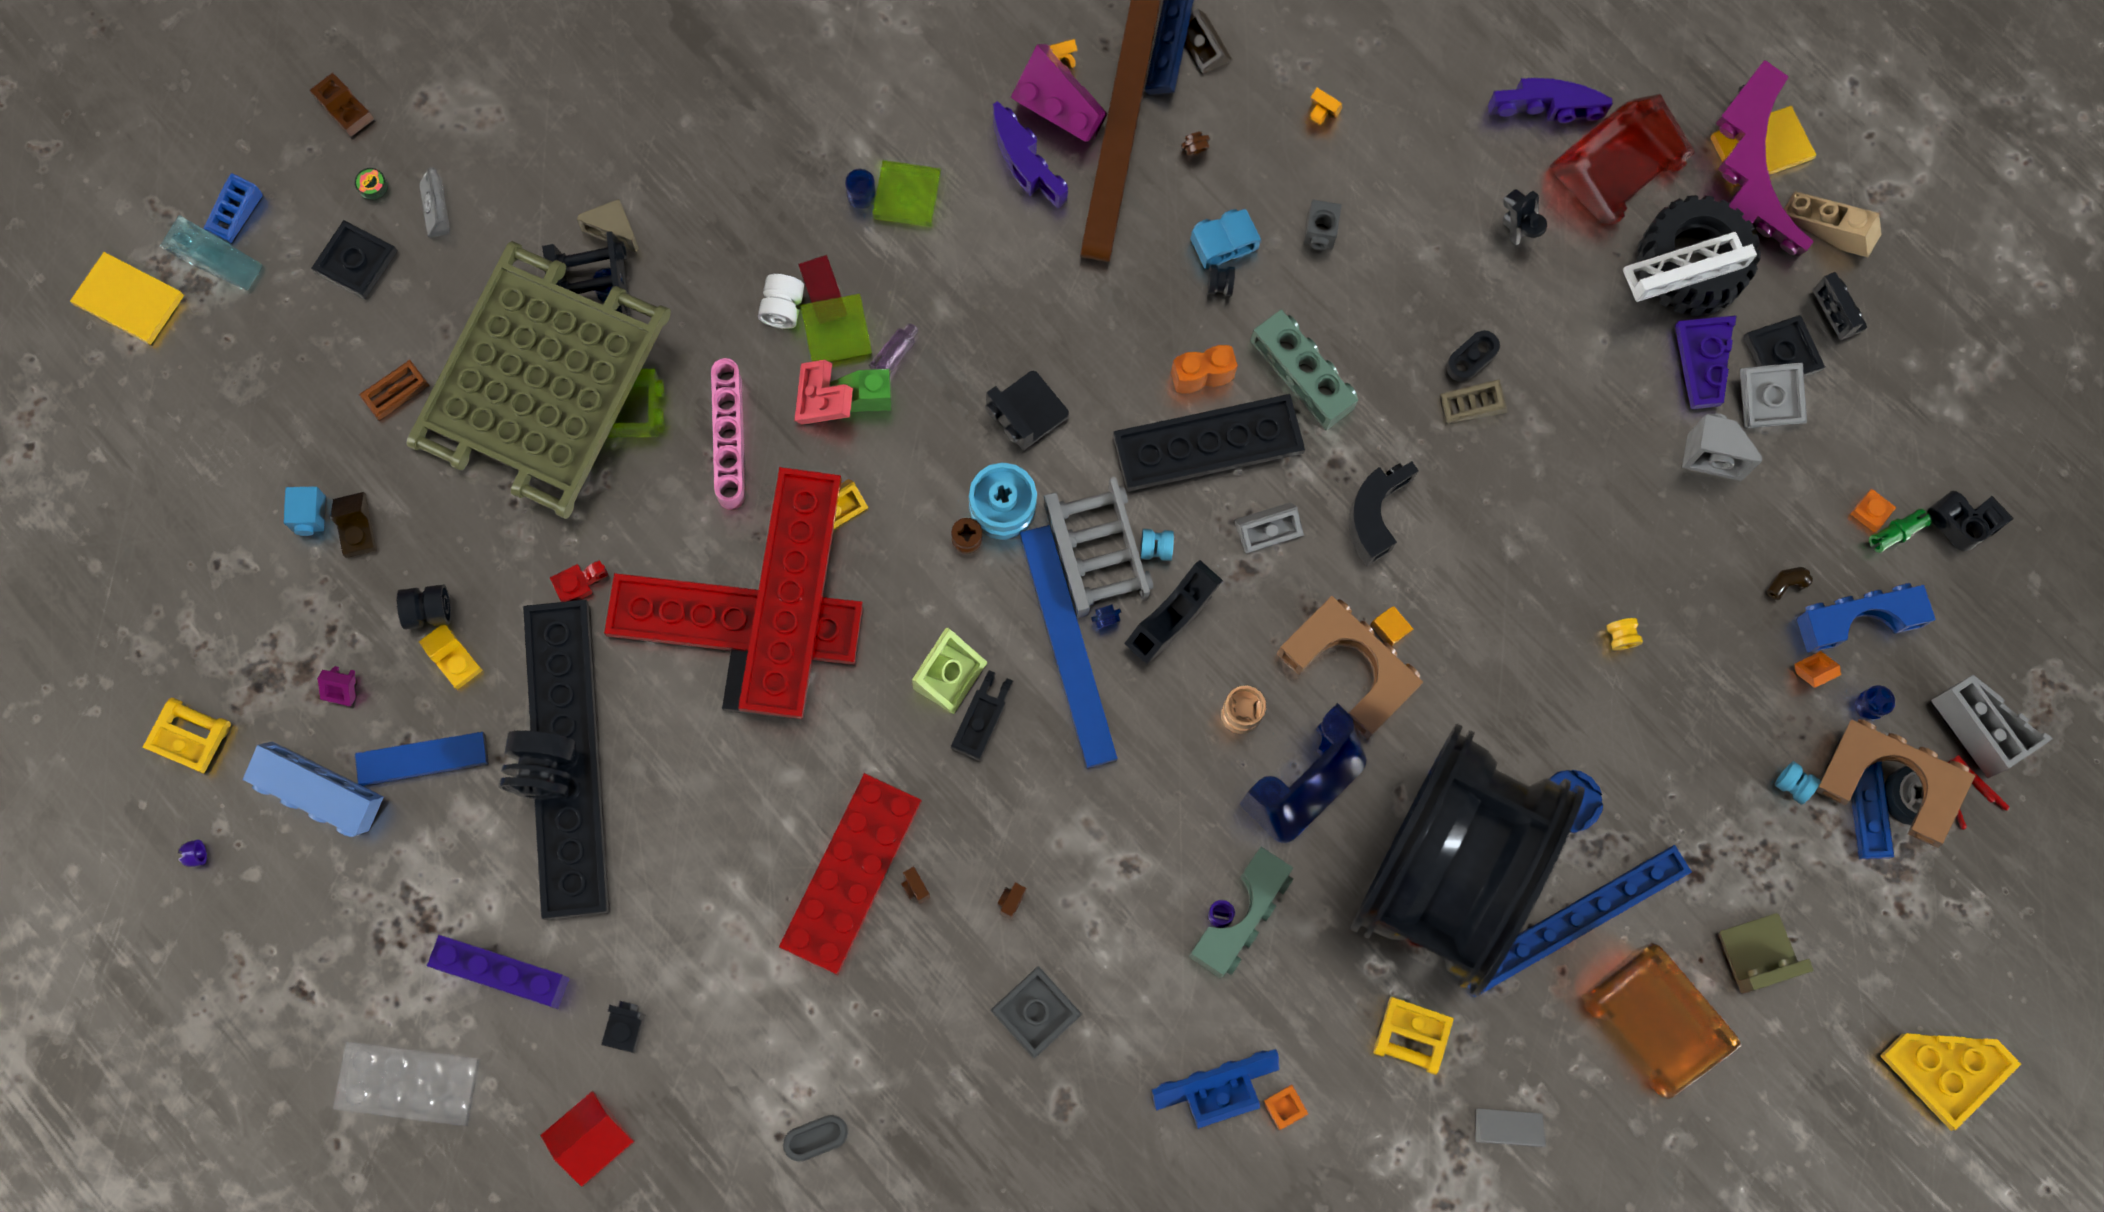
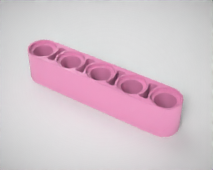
M722 358L717 360L711 369L714 490L723 508L735 510L745 502L742 379L735 361ZM731 372L734 374L729 380L719 379L723 373ZM725 401L735 402L734 406L730 409L720 408L721 404ZM731 429L736 431L731 438L721 437L725 430ZM733 458L737 460L735 465L730 468L722 466L726 459ZM733 487L738 489L733 497H724L722 495L727 488Z

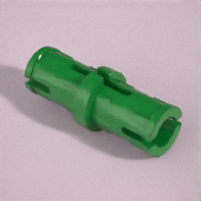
M1918 509L1903 519L1891 521L1889 527L1869 537L1871 547L1879 543L1880 545L1875 547L1874 550L1881 553L1897 542L1904 543L1911 538L1913 533L1931 524L1929 514L1920 518L1926 511Z

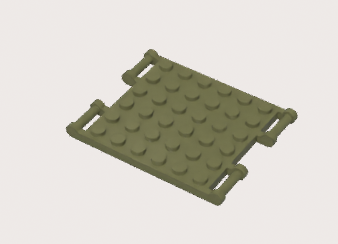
M510 241L505 247L407 438V446L417 451L420 449L448 461L453 468L460 471L466 468L472 449L517 469L519 472L512 484L511 494L519 498L526 497L555 510L556 515L567 519L574 509V502L662 327L669 321L671 310L662 305L654 306L626 294V290L618 286H614L611 289L604 305L556 285L566 272L565 263L558 260L552 262L522 249V245ZM520 260L545 271L546 274L542 279L512 265L514 261ZM624 305L651 317L649 324H646L616 310L618 306ZM428 429L459 443L456 450L453 451L427 439L425 435ZM534 477L563 490L564 493L561 499L530 486L531 478Z

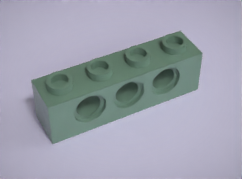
M1281 309L1253 330L1250 341L1327 431L1355 409L1358 402L1357 393L1349 383H1344L1341 380L1333 363L1329 360L1325 361L1318 353L1319 350L1315 342L1311 338H1306L1301 333L1297 321L1291 315L1287 316ZM1289 342L1293 345L1294 349L1286 350L1280 343ZM1307 364L1311 366L1313 371L1304 372L1300 369L1299 365ZM1327 387L1332 391V394L1324 395L1318 388Z

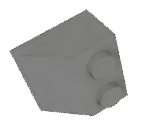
M1712 413L1706 414L1687 434L1682 468L1742 481L1762 462V455L1737 421L1727 419L1722 414Z

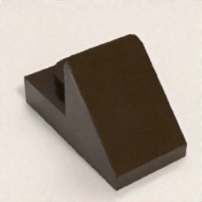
M365 492L333 499L330 518L337 525L343 556L349 558L377 551Z

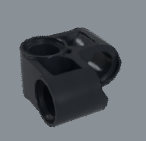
M1950 491L1927 510V515L1929 514L1932 524L1939 528L1957 549L1962 551L1974 549L1990 535L1993 536L2014 519L1993 496L1974 509L1968 500L1957 491ZM1966 529L1973 533L1974 538L1967 534Z

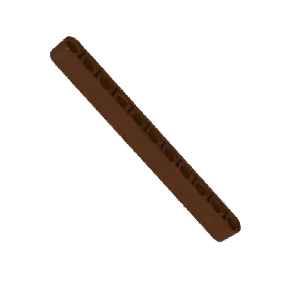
M1131 0L1082 242L1080 257L1104 262H1110L1161 0Z

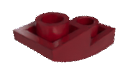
M827 255L798 264L819 325L847 316L848 314Z

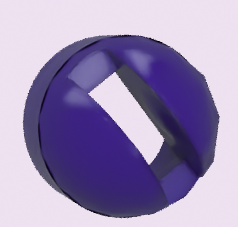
M199 839L186 842L178 850V853L182 854L179 862L184 866L195 867L206 863L207 851L205 845Z
M1225 900L1214 902L1208 912L1209 921L1217 928L1229 926L1235 917L1233 905ZM1214 915L1229 918L1228 920L1216 918L1214 917Z

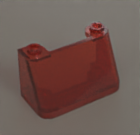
M1661 94L1633 99L1621 105L1554 160L1550 168L1556 178L1601 223L1613 225L1625 217L1624 212L1627 210L1625 202L1659 173L1669 170L1674 173L1687 165L1686 160L1695 154V151Z

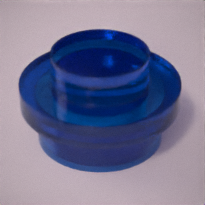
M1113 604L1095 609L1096 616L1091 617L1092 622H1096L1097 628L1120 622L1119 613H1122L1121 608L1114 609Z

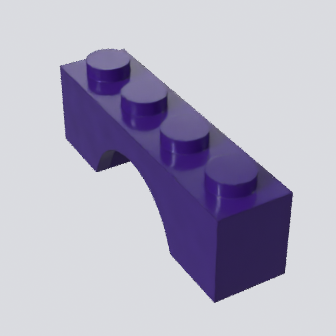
M438 935L427 963L428 967L555 1009H559L570 979L562 974L442 935Z

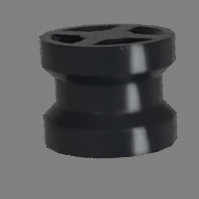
M1211 265L1208 294L1214 295L1217 292H1221L1225 296H1232L1235 267L1229 266L1226 269H1220L1218 265Z

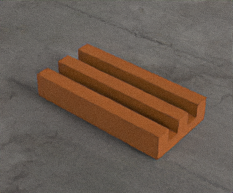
M408 360L359 395L380 421L430 385L411 360ZM410 371L413 373L400 383L390 387L387 392L374 401L370 400Z

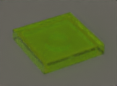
M882 160L873 218L932 227L941 169Z
M860 294L800 305L812 362L819 360L831 362L872 353Z

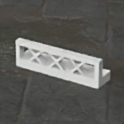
M1733 232L1625 266L1623 273L1636 302L1746 268L1757 256V253L1752 244L1742 247L1737 233ZM1730 242L1732 251L1723 254L1716 253L1720 245ZM1694 253H1700L1708 257L1694 263L1689 262L1691 255ZM1669 261L1681 266L1666 272L1661 271L1663 264ZM1643 270L1653 276L1640 279L1638 282L1634 272Z

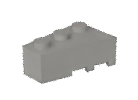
M1975 675L1955 684L1931 700L1987 779L2011 768L2053 739L2047 733L2041 734L2027 723L2029 719L2022 713L2017 715L2003 704L2005 700Z

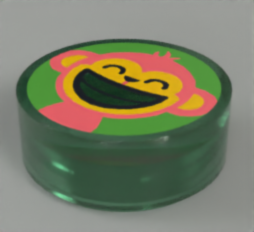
M366 168L357 174L355 187L362 197L374 200L385 194L387 180L378 169Z

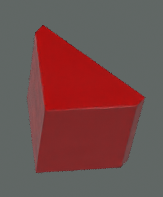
M591 1091L540 1135L554 1161L581 1187L634 1143V1140L594 1091Z

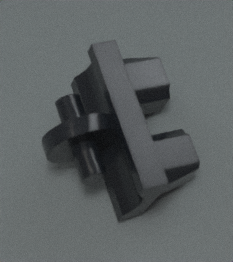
M1515 189L1503 199V206L1509 210L1503 217V224L1510 229L1511 242L1518 245L1524 235L1536 238L1546 232L1547 220L1539 214V195L1532 190L1525 196Z

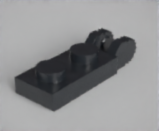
M990 670L986 674L980 689L976 690L951 745V749L978 761L981 760L1013 684V680L1007 678L1003 682L997 698L988 695L987 693L994 683L996 674Z

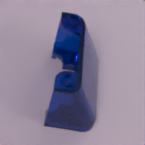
M1338 703L1324 716L1322 722L1316 728L1321 736L1320 746L1316 751L1321 756L1290 787L1277 777H1263L1246 793L1239 804L1278 842L1287 843L1296 839L1366 767V754L1354 721L1349 713Z

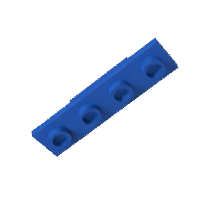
M1276 1049L1268 1052L1259 1051L1249 1058L1237 1062L1228 1061L1219 1068L1207 1072L1198 1071L1191 1074L1188 1078L1176 1082H1164L1158 1088L1152 1089L1155 1109L1157 1111L1188 1101L1198 1129L1259 1109L1260 1102L1251 1079L1278 1071V1052Z

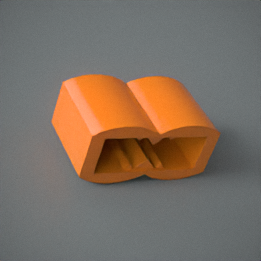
M1217 345L1203 353L1187 352L1176 357L1173 360L1171 369L1176 392L1182 394L1193 393L1205 385L1217 387L1231 382L1238 367L1233 348L1229 345Z

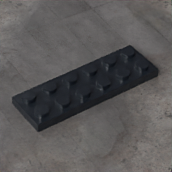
M1290 394L1113 431V438L1127 492L1300 455L1305 452V446Z

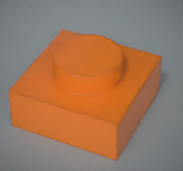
M1870 489L1850 514L1875 533L1882 527L1896 507L1876 491Z
M1821 651L1794 664L1796 674L1814 688L1841 675L1840 665Z
M1293 1085L1263 1100L1278 1130H1282L1308 1115Z

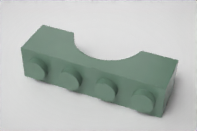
M1261 846L1241 875V879L1248 889L1250 899L1249 909L1245 918L1239 924L1229 928L1208 927L1192 950L1189 958L1219 978H1222L1226 972L1232 975L1242 960L1237 955L1243 945L1249 948L1259 934L1254 928L1260 919L1267 921L1276 907L1272 903L1274 897L1278 892L1284 895L1292 883L1293 878L1289 874L1293 867Z

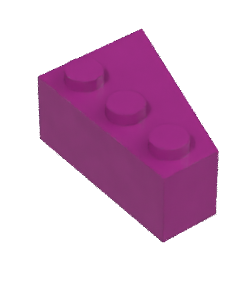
M1037 44L1010 98L1085 142L1095 140L1108 113L1088 90L1075 79L1066 65L1061 63L1047 44Z

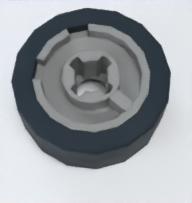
M1904 766L1889 775L1885 782L1888 811L1892 817L1903 824L1911 825L1923 800V787L1917 774L1908 766ZM1915 790L1920 792L1921 797L1919 799L1914 798L1916 795Z

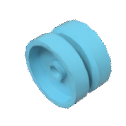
M1003 462L989 465L978 472L971 482L969 491L970 515L972 519L980 524L982 533L988 537L1000 540L1016 538L1020 535V532L1028 530L1035 518L1037 505L1035 483L1027 471L1017 465Z

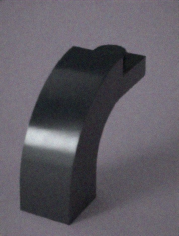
M1412 461L1404 466L1399 463L1389 469L1386 474L1381 467L1377 468L1366 478L1354 498L1349 515L1350 536L1357 553L1366 566L1391 552L1397 543L1383 522L1381 504L1387 496L1414 480L1419 470Z
M1199 560L1193 565L1170 596L1151 615L1139 623L1124 644L1146 664L1150 663L1200 613L1223 580Z

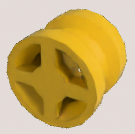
M1637 618L1618 620L1606 626L1608 633L1612 634V650H1625L1643 643L1642 636L1637 633L1636 629L1639 625Z

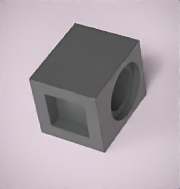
M1312 199L1308 211L1303 244L1310 245L1318 250L1333 249L1337 238L1342 204ZM1316 224H1324L1328 230H1320L1316 227Z

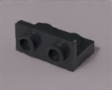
M1836 271L1824 276L1812 290L1840 341L1865 331L1867 324L1862 317L1860 309L1849 294L1844 281L1838 277Z

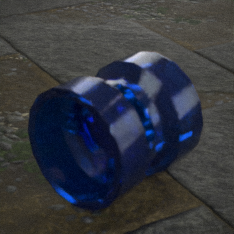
M866 169L851 171L845 180L848 201L856 208H868L876 199L874 176Z

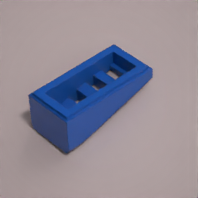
M231 173L209 215L204 230L232 243L263 196L262 192L255 184ZM241 190L245 192L244 196L238 194V192ZM233 200L240 203L239 207L231 204ZM229 211L235 215L231 218L225 215V212ZM219 221L230 225L228 230L217 225Z

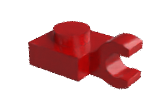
M599 560L587 566L584 571L576 564L550 577V580L560 601L566 602L581 600L593 594L590 585L607 578L609 574L604 564L602 565Z

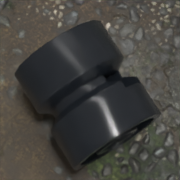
M445 584L427 586L423 592L418 588L398 590L397 611L401 627L404 630L422 628L425 622L432 626L450 624L451 604Z

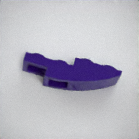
M1521 78L1516 89L1494 91L1488 103L1489 115H1500L1502 117L1526 112L1535 115L1547 111L1548 121L1568 123L1574 119L1599 120L1607 115L1613 101L1611 97L1580 84L1557 79Z
M996 101L993 104L994 130L999 148L1011 173L1029 196L1039 189L1058 209L1067 203V183L1061 176H1055L1048 169L1046 161L1040 155H1036L1037 138L1033 131L1028 127L1024 128L1017 121L1015 113L1009 107L1004 108Z

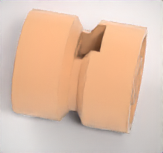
M1248 685L1233 689L1228 694L1221 710V719L1225 727L1236 734H1248L1254 731L1266 711V700L1263 694L1256 688Z

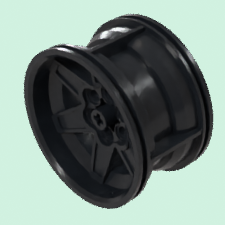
M1456 723L1401 824L1350 929L1357 932L1360 926L1365 927L1364 937L1369 938L1375 932L1389 939H1409L1443 957L1446 970L1459 977L1458 986L1465 989L1471 983L1470 993L1479 996L1495 976L1533 910L1570 834L1579 812L1585 789L1576 785L1570 791L1571 782L1567 779L1557 784L1546 778L1528 786L1496 770L1497 762L1490 752L1472 741L1475 732L1469 730L1467 735L1463 736L1460 734L1463 726Z

